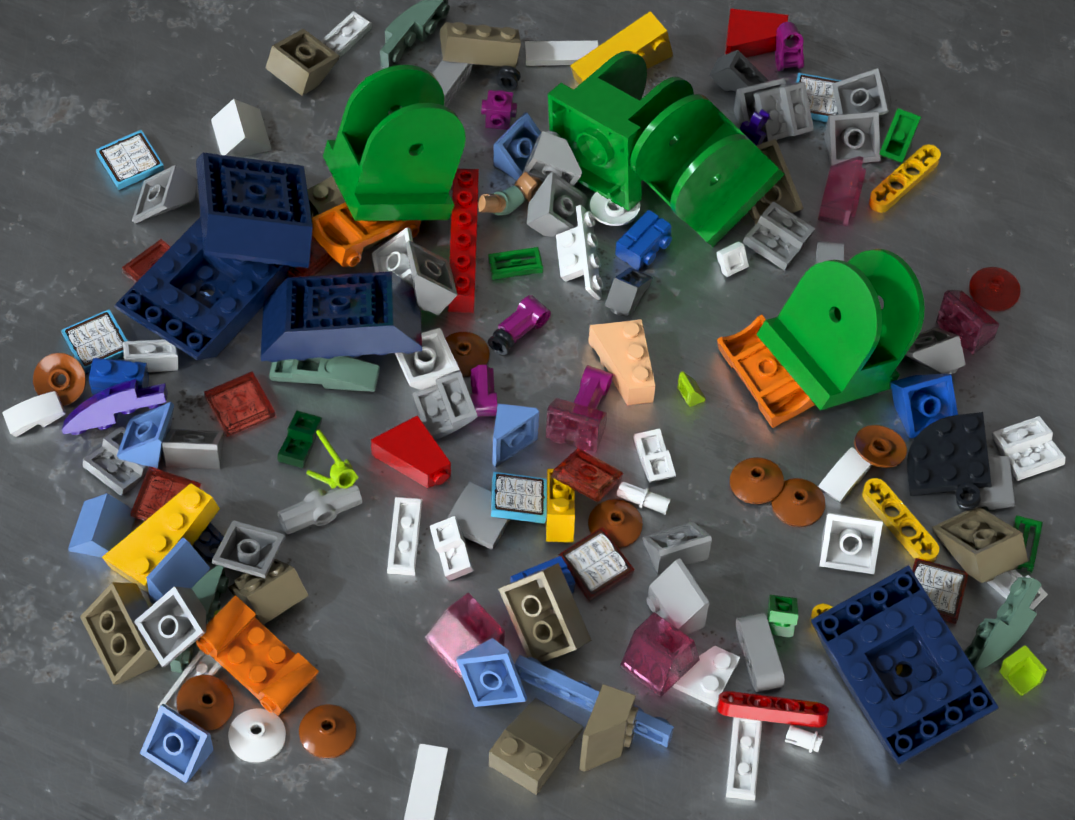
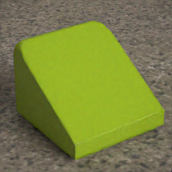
M680 372L677 388L687 405L692 407L704 402L706 398L697 382L685 372Z

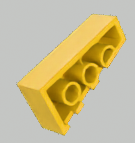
M651 11L571 64L570 67L574 79L580 85L610 58L623 51H633L643 57L647 69L673 56L667 30Z
M190 483L102 558L113 571L131 583H137L140 589L149 594L146 577L182 538H185L193 545L220 508L212 496Z

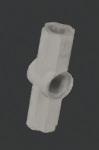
M356 483L345 489L339 486L326 492L323 489H318L309 493L302 502L278 511V518L284 532L288 535L314 523L317 526L330 523L338 513L362 504V497Z

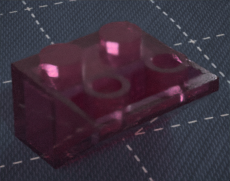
M858 156L830 167L818 220L848 227L849 218H855L866 173V168L862 167L864 157Z
M947 290L944 293L936 322L942 330L958 335L962 348L967 349L974 355L995 338L999 323L962 290Z
M556 398L547 409L546 438L556 443L576 446L582 451L597 452L606 428L607 413Z
M468 592L445 610L427 634L425 640L462 679L463 676L456 661L457 657L491 638L504 646L505 631Z
M654 612L634 631L620 666L643 685L662 697L700 659L694 640Z

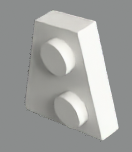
M713 646L670 675L667 679V685L716 707L718 696L725 691L739 664L740 657L722 648Z

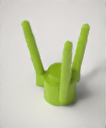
M317 430L318 437L335 463L330 468L331 478L311 470H307L306 474L327 483L332 489L337 486L343 489L351 487L358 479V475L353 470L350 461L345 459L343 462L322 431Z

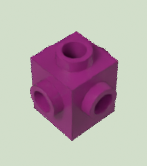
M488 90L487 100H482L481 114L486 115L485 128L508 130L510 128L511 119L516 118L517 103H513V92Z

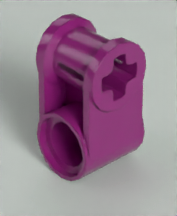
M792 22L782 23L777 28L775 62L778 71H783L784 68L797 67L798 69H803L804 40L797 26Z

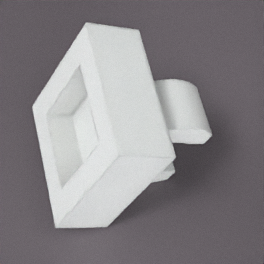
M740 242L716 252L722 274L726 277L749 267L744 244Z

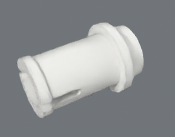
M790 725L785 742L809 749V753L813 751L819 752L823 736L818 735V731L813 733Z

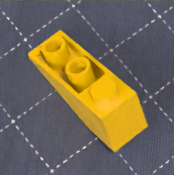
M561 467L547 469L546 542H574L575 491L573 487L555 478L564 469Z

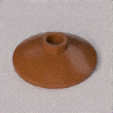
M456 332L445 337L463 377H470L471 369L477 367V365L488 364L490 356L489 347L480 336L471 332Z
M53 353L44 357L37 364L33 374V385L38 396L53 391L57 392L62 405L66 406L75 402L82 395L86 385V374L81 363L73 356L65 353ZM61 374L65 375L66 382L64 384H61L58 381V377Z
M869 425L863 427L857 432L854 439L855 449L858 454L868 463L878 467H895L904 461L907 454V446L902 437L892 429L884 426Z
M760 457L741 461L734 467L730 475V487L734 495L750 504H764L772 501L780 494L784 485V476L779 466L771 460Z
M793 478L784 481L782 491L771 501L773 512L782 522L794 527H806L814 524L822 517L825 510V497L820 488L814 483L805 479ZM796 496H800V497H802V498H804V499H803V500H798V499H796L795 497H796Z
M618 499L599 503L593 508L588 519V528L591 536L602 530L617 549L633 544L639 538L643 526L639 511L632 504ZM616 517L621 520L616 522L613 521L611 518Z
M198 675L190 678L182 685L177 695L176 705L179 714L204 730L212 731L220 728L228 721L233 712L234 700L231 690L221 679L211 675ZM209 696L212 703L205 704L202 701V697Z
M331 704L320 705L311 709L303 717L299 726L300 741L303 747L316 757L335 758L347 752L353 745L356 738V724L352 715L344 708ZM325 724H331L333 726L330 730H324L322 728V726Z

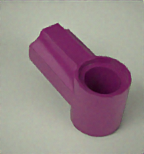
M528 295L519 303L517 310L498 325V329L511 335L515 343L533 327L535 329L541 328L549 320L551 311L533 295Z
M477 365V367L471 369L470 375L472 390L470 397L478 417L496 416L497 393L494 392L493 368L487 365Z
M587 365L580 382L579 392L572 405V411L578 417L583 419L594 417L602 396H606L613 374Z

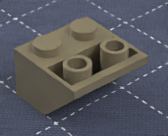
M274 559L265 578L245 573L238 576L234 580L235 583L228 587L233 596L236 595L256 613L255 618L263 625L309 596L295 568L277 559Z

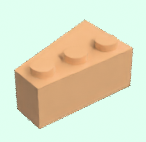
M642 319L590 325L588 342L599 355L603 367H606L608 372L613 374L612 382L627 406L653 403L655 381Z

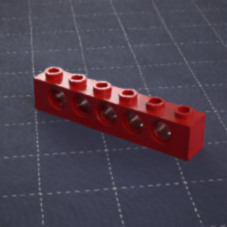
M457 168L453 180L452 200L454 207L451 215L450 267L458 295L448 305V312L474 313L479 169Z

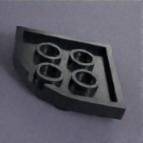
M983 412L953 415L939 419L925 427L917 435L911 444L907 457L910 496L956 491L960 485L965 483L974 484L978 488L992 487Z

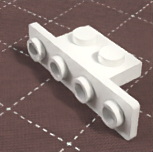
M582 205L576 206L578 226L556 235L560 276L567 282L584 275L587 292L598 301L602 299L601 289H603V282L599 275L601 263L596 251L598 240L594 234L593 227L596 222L592 212L587 211Z

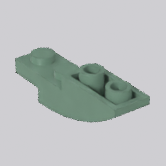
M422 0L399 15L385 29V45L380 50L381 66L387 68L393 66L395 62L398 63L405 49L408 46H412L416 38L424 41L429 34H433L437 23L449 13L450 5H448V0Z
M338 356L331 359H289L272 362L269 378L272 381L322 384L325 389L375 392L380 367L376 364L346 356Z
M220 565L207 572L191 588L206 610V624L214 617V612L220 610L221 602L219 598L221 593L226 592L229 583V577H226L225 569ZM192 645L170 663L171 671L183 673L185 665H189L193 657Z
M1018 577L1011 585L1010 594L1005 603L998 609L997 618H985L977 627L976 635L971 645L964 651L976 671L989 666L1001 658L1018 642L1031 625L1037 613L1029 607L1042 585L1035 578Z

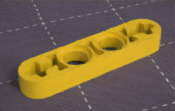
M930 144L920 147L872 190L869 199L870 208L882 213L893 207L938 166L941 156L940 150ZM924 156H925V157H929V158H927V159L925 160V162H924V164H923L922 162H923V160H924ZM916 168L919 174L911 175L906 169ZM892 182H899L903 185V188L895 189L890 184ZM887 193L885 201H884V200H880V199H882V198L885 196V194Z
M878 478L869 479L865 483L862 492L864 501L880 520H883L886 527L915 561L918 562L920 560L933 564L939 553V545L883 480ZM871 488H872V490H874V491L879 490V491H880V494H879V495H878L877 493L871 494V493H870ZM895 507L898 509L899 515L891 517L886 514L885 508ZM910 526L915 529L916 535L906 536L903 534L902 528ZM922 548H923L924 550L930 549V550H931V554L929 555V553H927V552L924 553V554H922V553H921Z

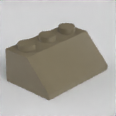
M446 22L440 29L443 61L500 67L511 66L516 68L521 46L518 29L489 27L487 25H468L461 22Z
M559 563L534 572L498 589L527 657L535 658L542 663L577 650L592 641Z
M112 582L80 616L113 685H118L149 671L159 664L156 656L134 623L139 616L149 609L137 583Z
M602 684L583 733L579 770L585 772L621 757L624 748H630L635 735L634 729L639 709L634 706L636 695Z

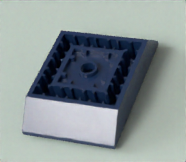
M203 152L196 160L204 255L214 258L222 257L240 261H255L265 264L308 268L313 227L304 166Z
M200 216L115 304V308L194 359L217 357L263 307L264 301L284 282L291 266L240 261L222 257L214 258L204 255ZM212 290L215 293L212 296L205 297L200 294V291Z
M392 271L287 278L263 303L261 361L279 362L281 360H306L308 358L331 359L338 356L359 357L361 355H387L389 353L402 352L411 354L422 351L421 310L416 302L414 288Z
M909 565L811 619V623L827 655L883 747L898 765L999 709ZM906 664L911 667L912 673L908 677H900L896 673V668L899 665Z

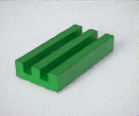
M539 247L488 254L492 280L543 273ZM535 257L532 259L521 260L522 258ZM511 260V262H504V263H497V264L495 263V262H501V261Z
M1016 515L1013 527L1019 530L1020 523L1025 524L1023 530L1025 548L1027 546L1030 526L1035 527L1029 561L1016 568L1020 570L1022 567L1027 568V572L1032 573L1043 522Z

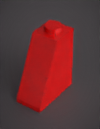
M730 9L725 55L739 50L748 58L776 51L777 28L782 23L788 22V15Z
M418 416L371 439V453L375 458L427 489L434 485H441L451 477V462Z

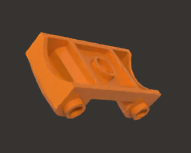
M345 202L312 217V236L342 267H354L362 258L363 248L395 232L399 234L405 228L411 229L412 238H414L419 232L421 220L355 221Z
M761 314L744 330L731 336L718 338L717 344L727 363L736 370L757 401L759 410L770 426L774 428L813 407L815 403L756 335L766 320Z
M235 595L206 624V633L195 642L201 651L212 656L259 699L261 705L267 711L279 716L294 698L316 678L319 671L299 652L295 654L257 620L255 618L256 613Z

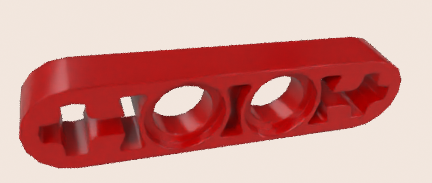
M734 691L720 693L717 703V711L725 716L816 728L824 727L827 724L829 708L822 703Z

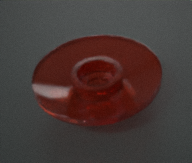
M986 267L978 270L972 276L969 283V292L972 299L979 306L991 311H1003L1011 308L1017 303L1021 292L1019 282L1015 276L1007 270L998 267Z

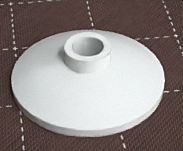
M596 192L590 200V212H592L593 217L603 224L621 226L630 223L638 216L640 201L630 211H627Z
M261 708L250 709L234 719L229 728L228 740L232 751L239 758L248 762L259 763L272 759L281 751L286 740V730L284 723L275 713ZM255 728H260L262 730L259 734H253L251 732Z

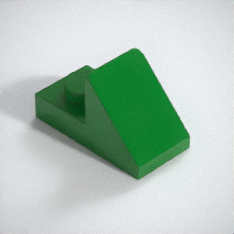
M897 108L879 155L903 163L912 147V140L920 123L921 116Z
M769 595L767 620L772 635L793 637L799 615L797 598Z

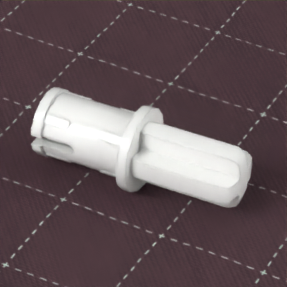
M621 482L617 490L618 497L639 504V508L644 506L663 513V515L667 514L671 504V498L650 492L649 488L642 489L626 482Z

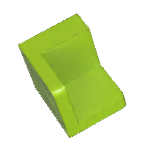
M1025 645L1004 659L999 672L1020 696H1023L1042 683L1047 669Z

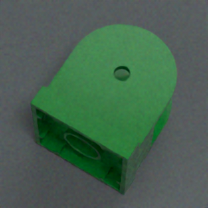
M623 51L614 55L575 89L560 83L548 93L549 131L556 132L561 138L567 140L582 171L581 177L577 182L594 192H598L601 196L610 199L613 203L627 211H630L642 200V179L632 170L630 165L631 154L636 142L647 126L663 110L686 96L694 95L692 85L688 81L680 77H670L662 81L642 98L647 81V66L643 57L633 51Z
M396 65L370 75L353 91L346 104L336 140H327L323 158L355 221L449 220L454 207V202L449 192L465 147L466 135L458 116L451 109L444 106V93L436 77L428 70L419 66ZM400 105L399 110L393 113L389 112L391 107Z
M701 94L686 96L663 110L643 131L634 146L630 159L632 170L671 207L672 211L680 219L694 229L712 247L785 175L707 97Z
M867 250L855 255L848 262L842 260L820 262L809 268L779 315L765 320L756 335L821 411L891 389L890 382L897 380L900 376L896 368L917 339L923 325L925 312L923 292L911 267L901 257L888 250ZM878 295H879V296L883 299V301H884V307H883V309H881L880 302H879V299H878Z

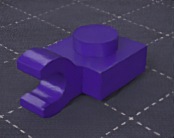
M763 109L759 113L754 112L750 122H742L739 128L756 146L762 144L766 133L761 131V128L768 121L770 114Z

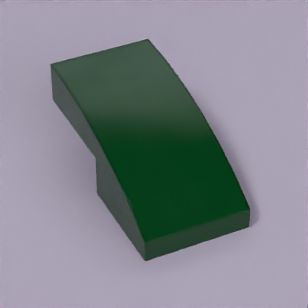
M296 411L287 428V437L278 452L277 461L303 468L317 437L316 431L320 428L322 417Z

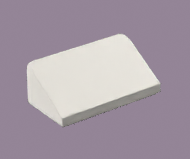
M145 340L123 342L124 361L147 363L148 372L178 370L177 347L168 341Z

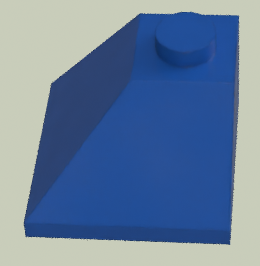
M951 374L913 375L890 382L894 407L909 438L917 437L925 427L939 419L958 415Z

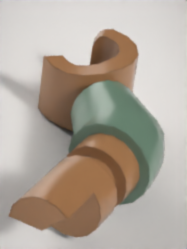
M524 172L515 182V185L500 192L480 196L478 200L479 212L493 213L498 216L510 214L524 203L525 199L530 202L543 182L539 178L531 177L527 172Z

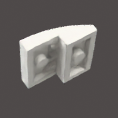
M1040 416L992 432V437L1001 456H1008L1010 458L1012 474L1017 481L1065 465L1066 457L1052 441L1053 432Z

